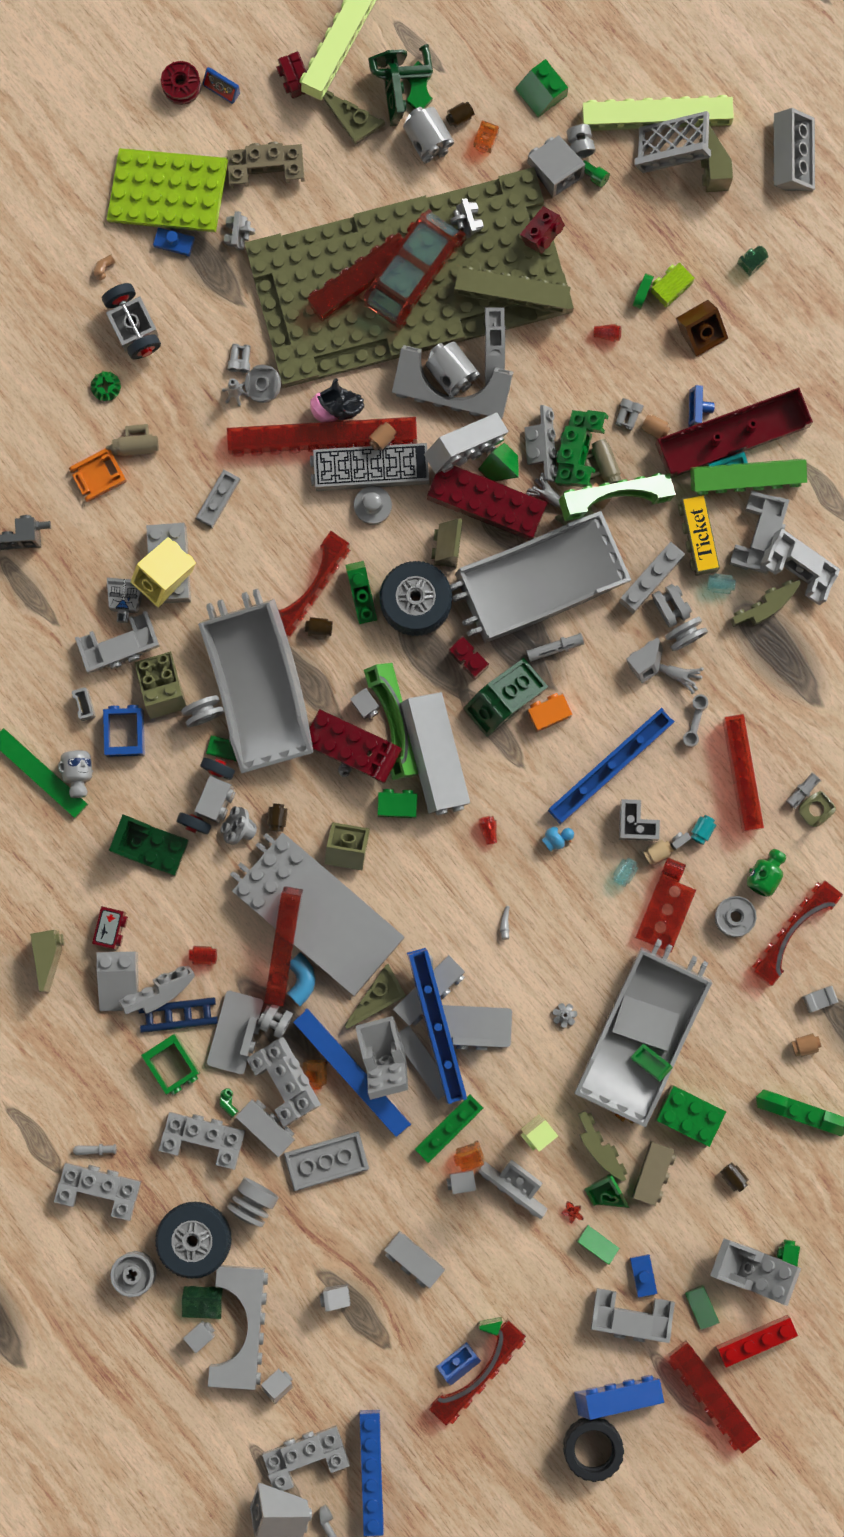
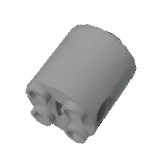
M418 107L410 112L403 128L423 163L430 162L437 155L439 157L445 156L449 152L448 148L454 145V140L435 107L425 109Z
M451 342L447 345L439 343L430 351L426 367L450 398L456 396L460 390L464 392L472 386L470 382L480 376L478 370L456 342Z

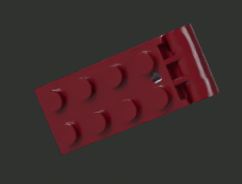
M321 709L317 712L309 728L313 750L382 783L386 782L402 750L399 746Z

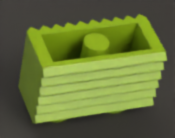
M678 263L676 266L672 264L665 271L666 275L662 279L658 277L651 284L653 286L651 293L666 308L687 290L695 280L681 263Z

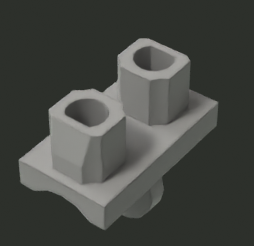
M467 198L462 199L461 203L456 206L457 210L453 211L455 217L451 218L450 221L452 225H457L459 230L463 229L465 238H471L474 233L481 231L484 226L481 219L474 220L472 216L478 212L477 203L468 202Z
M240 211L235 212L234 216L226 217V226L229 229H233L232 234L224 235V243L238 250H244L245 241L249 240V235L255 234V229L250 227L251 222L247 221L248 218L241 215Z

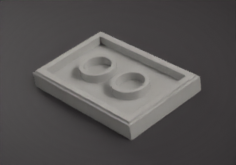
M624 995L612 1033L667 1052L680 1014Z

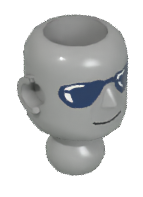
M83 750L63 753L58 764V770L63 781L71 784L69 790L71 798L86 797L88 791L85 787V782L91 780L93 773L90 754Z

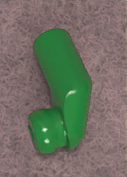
M226 1088L220 1093L219 1104L232 1118L238 1110L232 1105L233 1091Z

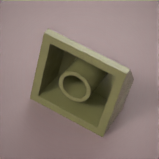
M332 822L324 864L363 870L370 828Z

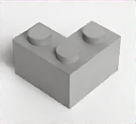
M621 799L619 840L658 841L660 820L641 819V800Z

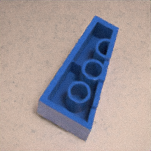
M653 1375L642 1376L641 1380L634 1381V1379H628L620 1384L610 1383L603 1387H593L574 1392L578 1416L589 1420L664 1403L660 1379L653 1377Z

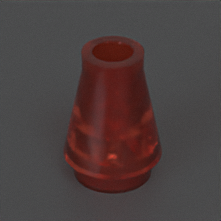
M617 323L594 326L593 336L611 342L620 341L622 327L618 326Z
M494 815L479 818L478 826L486 841V845L497 843V820L494 819Z

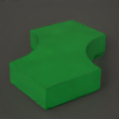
M417 61V62L414 64V66H418V65H422V64H421L419 61ZM431 76L408 79L411 84V92L406 102L414 109L418 107L425 109L433 101L427 90V83Z

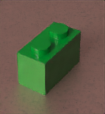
M383 789V792H379L378 817L416 818L417 794H413V790H402V793H394L393 789Z

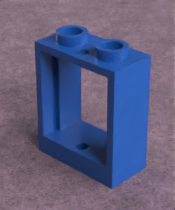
M128 705L127 708L120 709V706H108V709H103L104 755L106 757L145 756L144 710L139 708V705ZM137 714L138 746L110 747V715Z

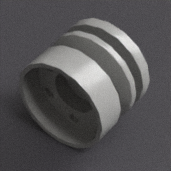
M244 1177L238 1187L239 1192L244 1196L234 1195L232 1199L239 1205L230 1202L227 1208L239 1219L249 1224L263 1227L265 1222L258 1216L267 1219L269 1215L263 1210V1207L273 1209L279 1197L264 1186Z

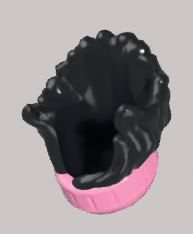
M337 378L333 380L330 388L317 393L310 402L313 416L322 423L333 422L337 419L341 421L352 419L361 413L365 405L361 395L353 393L351 390L347 391V389L339 386Z

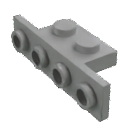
M540 405L541 424L525 427L527 465L544 463L545 480L555 482L558 468L556 466L557 451L554 442L556 437L553 428L554 412L552 408Z
M513 1160L507 1164L501 1173L487 1162L483 1163L478 1172L485 1180L491 1181L501 1192L508 1194L517 1204L528 1209L533 1216L540 1219L543 1218L548 1208L533 1198L543 1184L541 1181Z

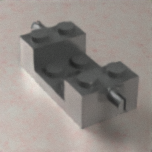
M21 515L20 518H15V534L12 531L2 532V535H0V550L41 547L40 529H51V521L39 522L31 515Z

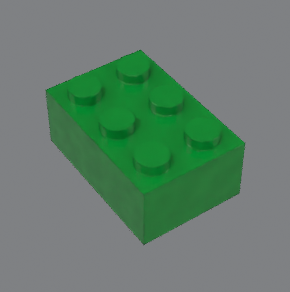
M671 1085L655 1120L710 1147L726 1111Z

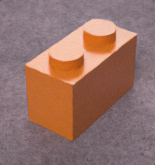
M558 693L548 696V700L543 703L537 701L530 705V709L527 712L536 732L572 717L573 714L563 694L558 695Z

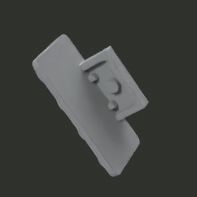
M233 991L226 992L207 1060L209 1066L237 1074L245 1072L247 1058L250 1053L253 1054L256 1042H253L255 1034L258 1035L260 1030V1024L257 1023L264 1003L262 999Z
M442 1005L452 1043L456 1045V1049H468V1046H476V1050H487L488 1046L509 1047L511 1045L512 1010L510 1008Z

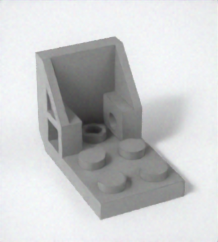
M391 1016L356 1025L360 1050L367 1070L370 1100L408 1090L406 1055L394 1017Z
M724 1238L710 1276L788 1306L801 1268Z

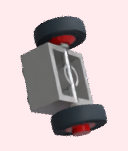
M124 283L105 292L102 296V301L106 308H114L106 312L124 351L128 352L131 359L136 360L147 357L157 351L161 346V342L141 297L133 299L136 295L134 287L131 283Z
M204 757L200 767L207 770L211 775L196 806L195 815L180 812L177 817L178 823L186 826V830L195 834L197 831L208 834L211 829V825L204 822L200 816L220 823L221 820L224 821L228 813L226 809L228 802L232 803L236 793L231 784L216 778L223 777L231 780L235 770L226 766V762L215 759L214 761Z

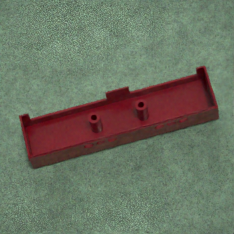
M798 387L659 438L655 445L666 473L670 474V478L689 472L690 467L706 466L709 463L810 428L813 420Z

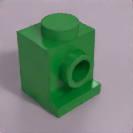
M784 1239L782 1246L778 1247L777 1258L798 1266L800 1246L795 1245L796 1241Z

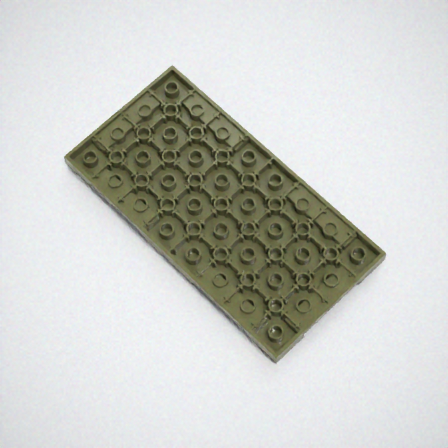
M532 167L498 176L496 180L427 198L425 195L356 213L351 218L282 236L279 233L245 242L283 388L397 359L400 357L403 345L422 349V352L433 349L439 343L447 345L451 342L458 343L485 336V308H504L505 330L565 315L454 295L458 268H463V266H470L478 271L487 269L495 274L509 273L512 277L518 278L519 276H526L530 280L535 281L544 279L552 284L558 282L567 284L554 240L540 254L526 246L520 236V233L544 206L535 168ZM466 198L468 202L477 203L478 212L472 216L474 220L481 219L484 226L481 231L474 233L471 238H465L463 229L459 230L458 226L452 225L450 221L451 218L455 217L453 211L457 210L456 206L461 203L462 199ZM570 294L566 314L572 313L574 310Z

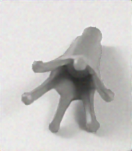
M234 378L229 380L228 387L222 389L224 392L228 391L229 394L225 401L226 403H229L231 397H234L237 400L238 406H241L240 395L243 394L249 397V394L244 392L242 386H245V382L239 384Z
M541 473L539 478L541 483L537 478L535 482L542 490L534 486L532 489L529 488L526 494L541 498L556 508L559 507L561 509L559 503L560 496L545 480V474Z
M660 663L658 671L666 673L667 676L681 682L691 691V694H694L698 688L695 686V682L689 678L702 679V676L697 674H700V671L704 669L703 667L699 669H683Z

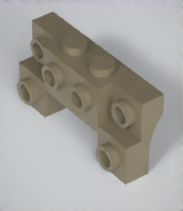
M269 142L265 145L252 143L249 146H245V149L227 150L230 188H234V184L249 186L248 174L285 171L286 183H290V180L301 179V182H305L302 144L283 146V143Z

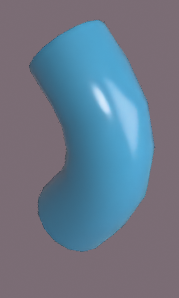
M300 952L287 965L296 975V983L287 994L301 1007L314 991L316 978L314 968Z

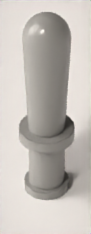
M99 1144V1146L78 1145L73 1148V1153L75 1155L99 1154L100 1156L103 1153L116 1154L117 1146L116 1144L103 1146V1144Z

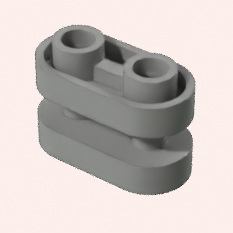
M673 584L665 587L666 594L664 595L660 591L652 594L653 601L669 628L677 624V617L684 621L690 617L692 612L687 602L684 603L681 598L683 594L679 586H674ZM670 600L675 608L674 611H671L667 601Z
M272 1003L271 1006L267 1005L257 1024H260L259 1029L265 1032L268 1031L269 1027L275 1029L274 1036L281 1039L294 1013L286 1010L284 1015L278 1013L280 1007Z

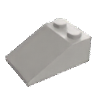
M96 952L100 1011H123L118 1000L123 999L126 995L139 992L138 952Z

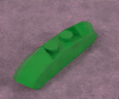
M765 1089L756 1096L757 1108L841 1137L844 1135L843 1116Z

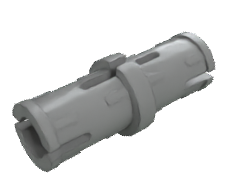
M811 773L801 785L797 786V790L786 802L796 809L806 796H810L812 789L821 781L819 777Z

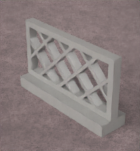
M704 111L639 127L638 157L635 158V166L642 173L710 158L711 150L708 148L709 112ZM703 118V123L699 128H696L694 124ZM682 123H687L688 125L682 132L677 130ZM665 127H670L671 129L663 137L660 134ZM691 128L695 129V133L688 139L685 135ZM653 131L652 136L645 140V132ZM674 132L678 133V137L671 143L668 139ZM701 134L703 141L694 144L695 139ZM657 136L661 137L662 140L654 147L651 143ZM683 138L687 140L683 147H676ZM666 142L670 144L666 151H659ZM649 146L653 148L649 155L644 156V152Z

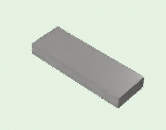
M223 470L196 519L213 528L241 479Z

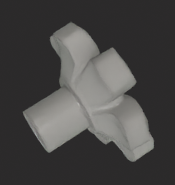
M560 1003L558 1005L559 1010H553V1014L557 1016L553 1020L556 1024L561 1022V1027L566 1028L567 1023L570 1025L575 1023L573 1017H577V1011H572L573 1005L571 1004L565 1007L564 1003Z

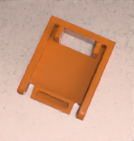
M106 448L69 467L71 473L78 470L72 476L82 495L91 493L85 497L86 502L127 482L111 450ZM111 459L118 473L111 475L104 462Z

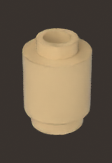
M662 839L646 847L647 850L643 851L650 865L653 863L656 865L671 857L670 852L673 849L668 841L664 842Z

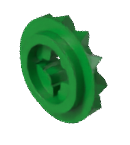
M104 371L95 374L91 381V391L97 399L110 401L120 393L121 383L117 375ZM104 379L108 384H111L108 386V393H106L103 387L100 388L103 385Z

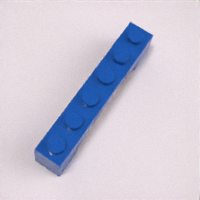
M360 1410L364 1536H383L384 1513L380 1410Z

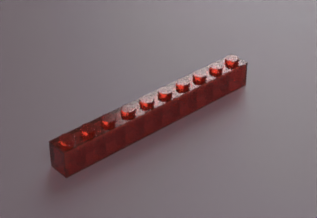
M416 417L227 428L229 455L232 454L234 457H242L248 453H251L253 456H260L265 452L278 455L282 451L296 454L300 453V450L313 452V450L368 447L370 446L368 437L385 422L390 424L397 432L394 435L395 438L388 445L417 444Z

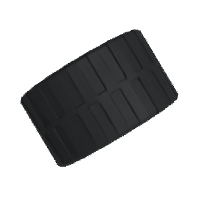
M580 1418L565 1433L563 1440L564 1456L568 1467L577 1477L585 1481H604L612 1477L619 1470L623 1462V1442L615 1426L610 1424L608 1420L602 1418L592 1420ZM591 1430L603 1432L612 1444L610 1458L604 1464L597 1467L583 1465L575 1455L577 1439L583 1433Z

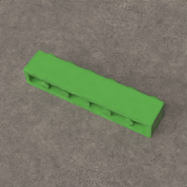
M805 459L690 467L691 490L697 492V495L708 494L710 490H716V493H726L727 489L741 492L746 491L747 487H753V490H764V486L778 489L783 488L785 484H790V487H801V483H807V462Z

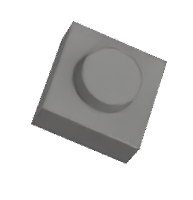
M680 832L672 838L674 842L670 845L675 851L689 841L691 836L688 832L684 835Z

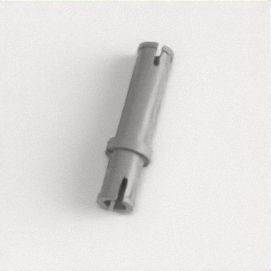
M579 633L567 638L561 637L558 641L526 650L529 661L532 662L558 652H568V649L584 645L582 634Z

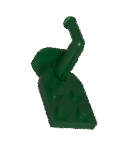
M429 44L419 48V51L422 52L424 65L400 66L407 57V51L402 49L387 50L368 58L371 73L384 80L390 126H398L404 112H406V101L402 97L404 85L403 82H400V79L427 78L433 73Z

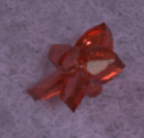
M567 1201L566 1209L561 1214L569 1216L571 1224L576 1218L578 1220L584 1219L579 1213L581 1206L577 1205L574 1207L573 1203Z

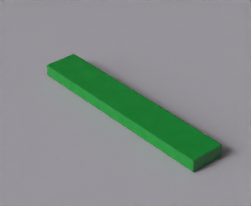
M5 728L0 731V751L76 819L89 804L82 798H71L68 785Z

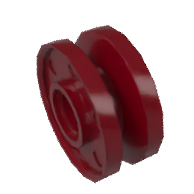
M172 62L162 72L161 85L163 92L171 102L180 105L189 104L200 94L201 82L199 73L189 62ZM179 81H185L182 85L177 84Z

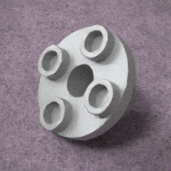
M369 486L362 489L354 500L356 515L360 520L370 525L383 522L389 516L392 509L389 494L377 486Z
M234 806L226 822L221 825L220 831L223 833L226 843L235 845L242 838L251 840L256 834L257 827L249 819V813L245 808Z

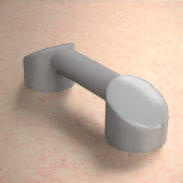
M702 694L696 695L693 698L695 712L691 728L683 737L684 744L688 747H694L699 742L697 731L701 715L708 707V699Z
M325 1504L319 1510L320 1524L328 1537H337L329 1524L333 1516Z

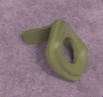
M819 791L804 800L798 810L799 814L810 826L817 827L835 813L836 807L822 791ZM820 802L823 805L824 812L821 816H813L810 813L809 807L811 803Z

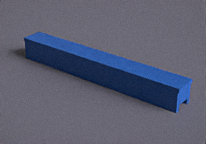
M663 708L659 709L548 809V812L561 825L675 721L664 712Z
M422 948L407 952L446 1102L452 1104V1102L466 1100L464 1084L428 950Z
M308 1008L305 1009V1012L293 1023L397 1137L411 1123L387 1096L370 1100L367 1074Z

